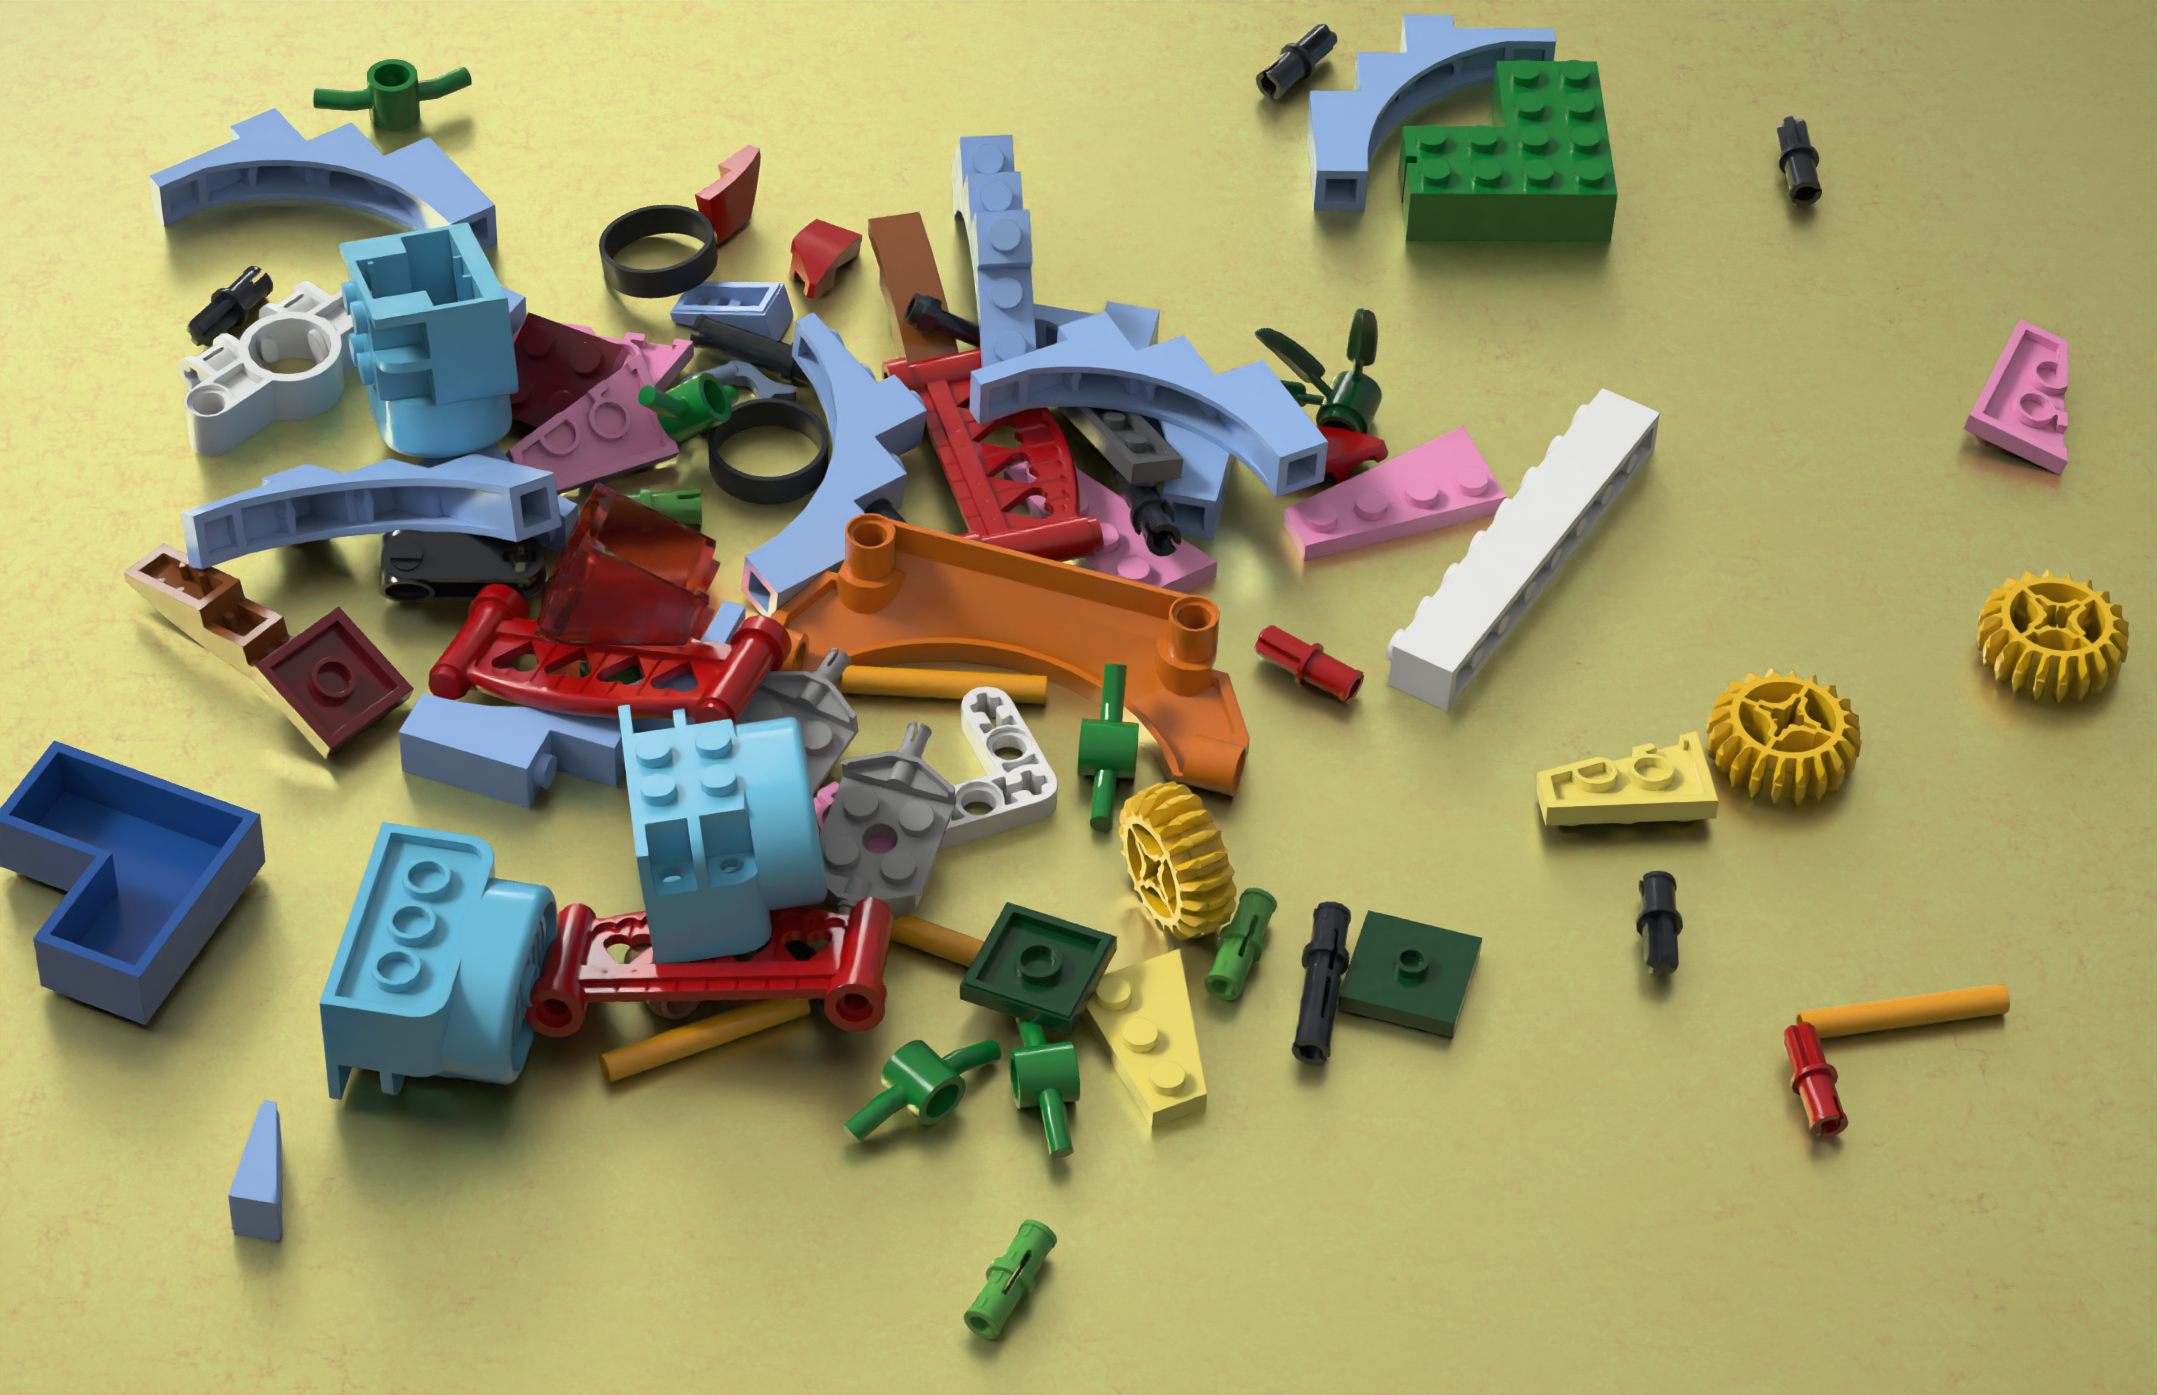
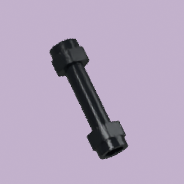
M918 293L913 295L904 315V323L913 326V329L929 335L934 329L980 349L979 325L942 310L941 300Z

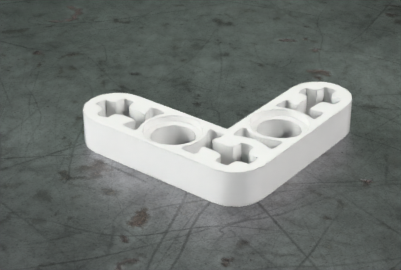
M978 687L969 691L963 697L961 704V727L987 776L952 785L955 787L956 805L952 813V820L950 818L938 851L1043 820L1055 811L1058 790L1056 776L1013 701L1004 691L998 688ZM988 716L990 718L996 717V728L992 730ZM1003 747H1013L1021 750L1023 755L1014 760H1005L997 757L994 752ZM971 802H985L993 810L985 815H973L966 812L963 808Z

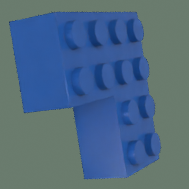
M55 740L0 808V867L68 891L67 895L33 938L40 985L144 1025L151 1019L266 862L260 814Z

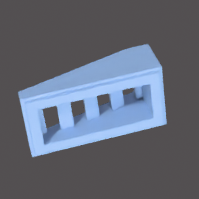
M703 282L697 287L682 293L670 312L672 321L693 327L697 317L700 314H704L709 318L778 341L793 319V310L784 283ZM704 301H705V302H709L708 305H702V304H703Z
M264 1100V1103L260 1105L228 1195L234 1235L271 1241L280 1240L282 1232V1135L280 1114L277 1111V1102Z

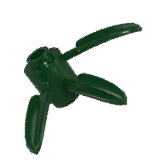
M1363 308L1356 310L1351 322L1346 349V357L1354 363L1353 370L1338 373L1332 379L1330 386L1321 379L1325 374L1324 366L1294 340L1270 328H1261L1255 332L1256 338L1280 358L1301 380L1306 383H1312L1324 395L1306 393L1305 385L1300 382L1280 380L1300 407H1304L1306 404L1320 406L1316 415L1317 426L1341 428L1367 435L1382 400V392L1378 384L1371 377L1362 373L1363 366L1374 364L1377 352L1378 326L1375 314L1372 311Z

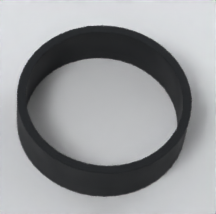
M653 205L630 211L610 223L601 234L599 240V251L606 281L618 292L636 298H664L687 292L703 283L713 273L718 261L714 230L710 220L699 211L680 205ZM656 234H684L697 238L704 243V246L691 258L679 264L660 269H634L620 265L612 260L617 252L629 243Z
M775 398L745 401L731 407L730 419L710 429L709 432L710 473L722 490L737 499L755 504L791 502L804 497L816 489L826 475L828 469L827 429L822 420L813 411L798 403ZM759 426H779L795 430L808 437L817 446L819 453L810 464L796 472L782 476L763 477L746 474L734 469L720 457L718 450L728 438L740 431Z

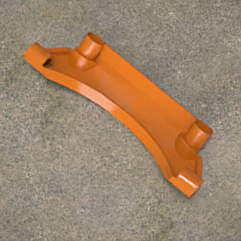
M866 513L852 518L846 526L845 561L839 573L823 572L770 616V618L779 622L787 630L792 642L791 652L778 671H808L810 673L816 671L829 654L831 648H838L839 653L841 650L847 653L851 659L850 665L884 667L928 661L984 664L1020 671L1029 675L1047 676L1048 681L1067 688L1101 707L1104 664L1127 665L1122 722L1139 723L1138 739L1155 759L1165 777L1169 781H1175L1230 797L1235 795L1240 784L1249 752L1250 738L1229 674L1212 669L1217 656L1220 611L1218 606L1206 597L1188 595L889 519L880 514Z

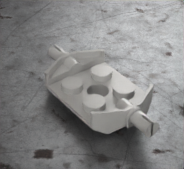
M831 648L819 668L811 673L808 671H770L735 724L784 717L796 718L802 726L813 795L859 732L857 714L835 687L839 677L851 664L848 654L842 650L839 653L838 648Z
M918 722L908 723L901 747L896 752L888 751L843 759V777L820 834L827 885V896L822 902L835 909L838 914L850 913V910L860 900L868 897L883 900L888 905L893 915V920L917 909L956 805L955 787L921 758L927 741L932 734L931 729L921 723L919 730ZM877 836L890 837L897 843L891 851L884 854L872 853L865 848L866 843Z

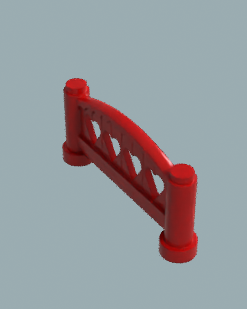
M981 348L908 363L905 357L882 362L883 380L895 374L909 391H915L925 404L927 409L926 429L969 531L956 536L1058 562L1093 556L1094 551L1103 549V534L1098 518H1087L1085 515L1080 516L1079 485L1074 460L1065 436L1047 407L1026 409L979 425L969 412V409H966L970 405L971 371L982 368ZM1011 426L1016 429L1014 439L1021 442L1022 445L1016 448H1006L979 442L997 428ZM1023 460L1031 464L1029 474L1035 476L1037 480L1031 483H1021L994 477L1011 463ZM1038 495L1046 499L1044 509L1051 512L1052 515L1040 519L1008 512L1026 498Z
M490 584L484 587L473 600L468 610L469 619L431 668L428 686L434 696L454 701L464 697L469 690H475L520 705L577 716L619 719L618 706L630 704L632 719H674L673 710L685 709L686 718H694L696 724L731 719L735 725L770 671H778L791 652L792 642L789 633L779 622L770 617L760 615L745 619L733 635L730 644L710 641L703 642L686 638L676 639L669 636L629 631L623 632L604 628L597 629L596 627L580 625L571 626L570 624L555 622L545 623L544 621L529 619L528 605L516 590L502 584ZM524 654L535 655L538 663L537 668L526 672L517 671L511 667L506 669L497 668ZM577 660L587 661L591 671L589 675L582 678H571L567 674L548 675ZM629 667L640 668L644 678L642 682L634 685H625L620 681L602 682V680ZM683 673L693 674L697 684L695 689L686 692L677 691L670 687L665 689L655 688Z
M874 897L860 900L850 910V913L844 914L801 907L769 911L772 933L767 942H770V944L748 962H737L732 955L690 961L689 963L655 964L651 946L631 963L618 964L606 950L610 946L626 944L632 947L642 943L651 944L646 911L608 918H596L594 911L590 907L580 903L570 904L557 914V935L547 948L540 978L535 980L530 990V1003H532V1007L526 1006L525 1019L535 1031L543 1035L565 1037L575 1033L581 1027L588 1003L646 1002L647 1000H736L737 998L739 1000L767 998L796 999L798 997L799 999L825 998L824 1010L828 1019L834 1025L851 1032L868 1031L876 1027L882 1021L885 1014L888 992L883 983L893 927V915L883 900ZM795 940L812 943L817 940L830 941L808 961H797L784 946L786 943Z

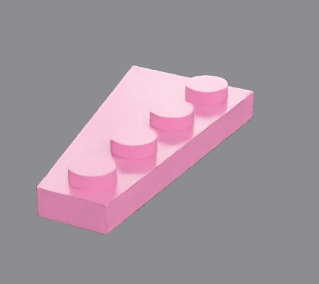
M1461 426L1286 508L1283 525L1303 561H1308L1496 515L1500 504L1507 496L1465 427Z
M1027 461L1004 471L1005 480L1021 483H1031L1037 480L1035 476L1029 474L1031 464ZM1076 468L1080 495V516L1085 515L1087 518H1098L1104 541L1103 549L1094 551L1093 556L1072 560L1078 567L1180 593L1216 578L1217 561L1183 538H1181L1180 545L1174 543L1173 539H1171L1174 547L1177 549L1171 555L1160 557L1150 552L1142 532L1138 535L1130 522L1131 510L1126 501ZM1030 496L1020 503L1034 518L1043 519L1052 515L1051 512L1044 509L1046 499L1042 496Z

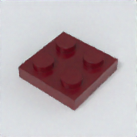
M528 312L514 342L518 392L510 394L512 423L535 431L556 414L564 411L586 395L594 386L620 370L629 353L621 345Z
M339 606L255 664L250 674L251 678L325 759L406 702L414 690L408 681Z

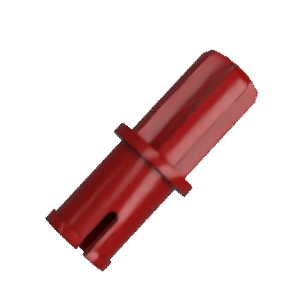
M1269 625L1261 631L1254 647L1255 652L1259 656L1294 674L1297 683L1303 685L1309 682L1340 699L1344 704H1349L1355 698L1364 680L1362 671L1355 670L1324 653V647L1321 644L1314 643L1309 645L1274 625Z
M1809 1022L1790 1025L1784 1030V1044L1794 1072L1790 1085L1793 1092L1801 1096L1809 1121L1810 1132L1813 1136L1818 1134L1819 1138L1838 1135L1847 1128L1849 1121L1843 1111L1835 1087L1838 1080L1837 1071L1834 1066L1826 1062L1815 1026Z

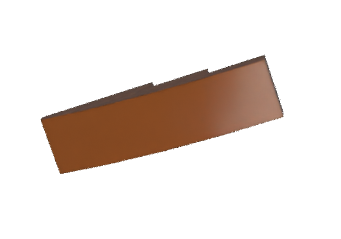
M920 212L868 219V236L880 269L879 285L891 318V337L898 358L905 357L907 362L911 363L959 353L955 338L934 329L929 335L913 329V326L904 323L906 309L915 293L923 296L929 295L941 300L942 310L949 312Z
M165 543L123 573L125 582L162 615L208 651L250 679H252L250 674L255 664L294 638V636L288 634L284 616L245 598L239 579L212 566L205 569L192 567L189 565L187 554Z

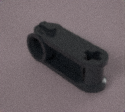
M408 529L391 531L384 534L381 538L379 593L389 600L398 602L474 600L487 585L502 584L516 590L524 600H529L539 595L546 584L547 574L544 565V549L534 537L514 542L492 536L460 532H423ZM518 547H523L524 552L518 551ZM517 563H526L525 571H515ZM518 583H523V587H518Z

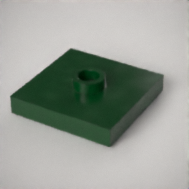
M1007 902L960 984V999L1071 1035L1117 951V936Z
M1368 910L1339 993L1337 1009L1453 1037L1481 952L1482 938Z

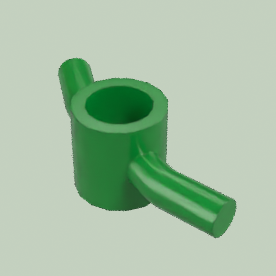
M386 59L375 63L367 71V89L349 91L315 88L313 106L317 109L342 111L369 109L370 119L375 126L388 131H400L410 128L417 123L420 118V101L438 99L466 88L472 84V78L467 68L463 66L433 79L418 81L417 70L412 64L400 59Z
M707 372L666 392L652 385H646L640 390L638 395L639 403L657 413L663 430L677 443H684L728 421L731 417V407L739 400V393L736 388L730 385L723 386L715 376Z
M1104 664L1100 720L1082 718L1077 775L1094 777L1090 826L1096 831H1107L1112 828L1117 779L1135 780L1139 723L1122 722L1127 665Z
M1015 1018L1025 1046L1010 1049L1009 1051L1010 1080L1016 1107L1018 1109L1040 1107L1050 1157L1061 1158L1069 1156L1074 1151L1064 1103L1078 1102L1080 1099L1079 1069L1074 1046L1071 1041L1048 1044L1043 1026Z
M922 1040L906 1043L888 1059L882 1070L881 1083L887 1090L872 1099L849 1119L843 1127L857 1143H860L892 1114L904 1107L924 1125H932L943 1120L951 1114L964 1096L966 1084L960 1075L966 1071L998 1062L1001 1058L999 1044L994 1040H986L961 1047L941 1058Z

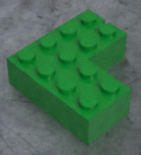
M1496 61L1491 101L1493 126H1403L1398 177L1401 203H1403L1402 213L1406 241L1611 242L1618 194L1597 61Z

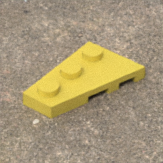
M1697 731L1679 735L1678 744L1657 750L1656 746L1651 742L1633 747L1631 757L1611 762L1606 758L1598 756L1540 771L1537 776L1536 791L1545 826H1577L1580 824L1600 823L1633 824L1636 822L1673 820L1688 822L1698 819H1716L1718 797Z
M1180 949L1103 975L1081 1016L1151 1128L1206 1109L1207 1089Z

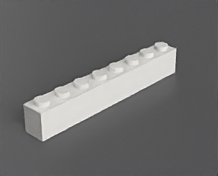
M1604 388L1601 389L1589 405L1582 404L1578 408L1570 429L1564 436L1557 435L1552 440L1545 459L1538 468L1534 466L1529 468L1522 480L1520 490L1512 500L1509 498L1503 500L1496 512L1494 522L1486 532L1480 530L1476 533L1466 557L1460 564L1454 562L1450 565L1443 577L1440 589L1433 597L1427 595L1423 598L1417 608L1413 622L1406 630L1399 629L1394 634L1386 653V658L1391 661L1390 686L1444 711H1449L1652 455L1660 412Z

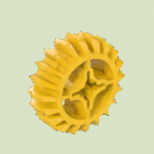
M2047 569L2041 578H2037L2026 571L2019 581L2007 578L2001 588H1994L1991 595L1987 598L1984 609L1980 611L1977 623L1979 627L1976 638L1978 642L1977 650L1982 652L1983 666L1994 668L1996 681H2012L2014 693L2027 689L2033 692L2035 701L2041 694L2052 695L2057 703L2065 695H2070L2080 702L2087 692L2099 695L2102 688L2106 684H2113L2115 677L2118 676L2122 663L2126 661L2129 649L2127 645L2129 622L2123 619L2122 606L2111 604L2108 591H2093L2092 580L2080 584L2072 580L2071 573L2065 578H2057Z
M1770 668L1764 678L1749 672L1743 683L1731 681L1725 693H1719L1718 699L1714 702L1712 715L1708 718L1706 729L1709 757L1715 760L1717 774L1730 775L1732 788L1745 785L1749 787L1751 799L1760 793L1770 795L1774 805L1780 797H1789L1798 806L1804 795L1819 802L1826 791L1837 793L1843 780L1849 779L1850 774L1854 771L1862 744L1859 715L1852 713L1850 699L1838 698L1835 685L1820 687L1816 675L1807 680L1797 678L1794 669L1788 676H1779Z
M1171 781L1163 785L1158 783L1137 792L1135 796L1125 800L1124 809L1120 811L1119 820L1121 826L1119 827V836L1124 845L1121 852L1126 857L1128 864L1126 871L1132 876L1135 884L1134 891L1139 892L1143 904L1150 910L1152 916L1161 922L1164 932L1172 931L1175 937L1183 941L1192 937L1196 939L1219 929V926L1230 922L1231 913L1235 912L1236 907L1234 897L1237 895V887L1232 881L1235 870L1229 863L1227 855L1229 850L1225 848L1221 839L1222 831L1217 830L1212 821V813L1203 808L1201 798L1196 794H1192L1185 784L1178 785L1175 781Z

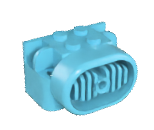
M468 222L340 243V254L347 267L349 282L341 283L342 297L347 316L351 315L355 333L348 334L351 357L354 366L359 368L362 385L367 386L371 414L385 444L394 451L408 456L446 458L473 453L501 440L510 430L513 420L510 394L518 392V376L508 297Z
M630 704L618 706L636 858L655 964L684 963L757 950L765 945L771 937L772 925L769 911L813 905L824 901L827 896V885L802 726L796 718L784 717L734 725L731 719L687 725L685 709L673 710L674 728L634 733Z
M382 822L319 1003L329 1098L342 1099L352 1067L380 1071L382 1093L396 1096L401 1090L406 1075L414 1077L437 1075L501 1085L510 1084L515 1081L524 1067L535 1030L525 1019L526 1006L532 1007V1003H530V990L535 980L540 978L547 948L557 935V905L553 892L544 885L496 878L494 852L490 844L482 838L468 834Z

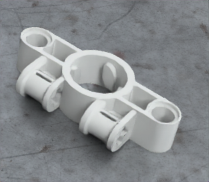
M301 281L293 288V293L278 304L268 303L259 310V320L246 329L240 341L228 333H222L213 340L211 348L197 357L187 356L179 362L178 370L180 377L189 390L184 399L190 447L196 453L204 456L223 455L276 420L299 421L313 418L325 413L338 403L345 390L344 374L356 367L352 361L348 334L355 333L351 315L347 316L342 290L330 296L308 281ZM291 358L309 359L318 363L314 368L306 372L295 374L272 373L270 370L264 369L266 366L279 360Z

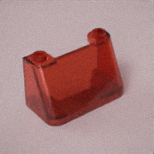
M596 482L547 578L534 634L555 645L685 646L691 637L700 641L715 611L707 607L709 595L704 592L710 587L720 566V562L712 558L716 548V540Z

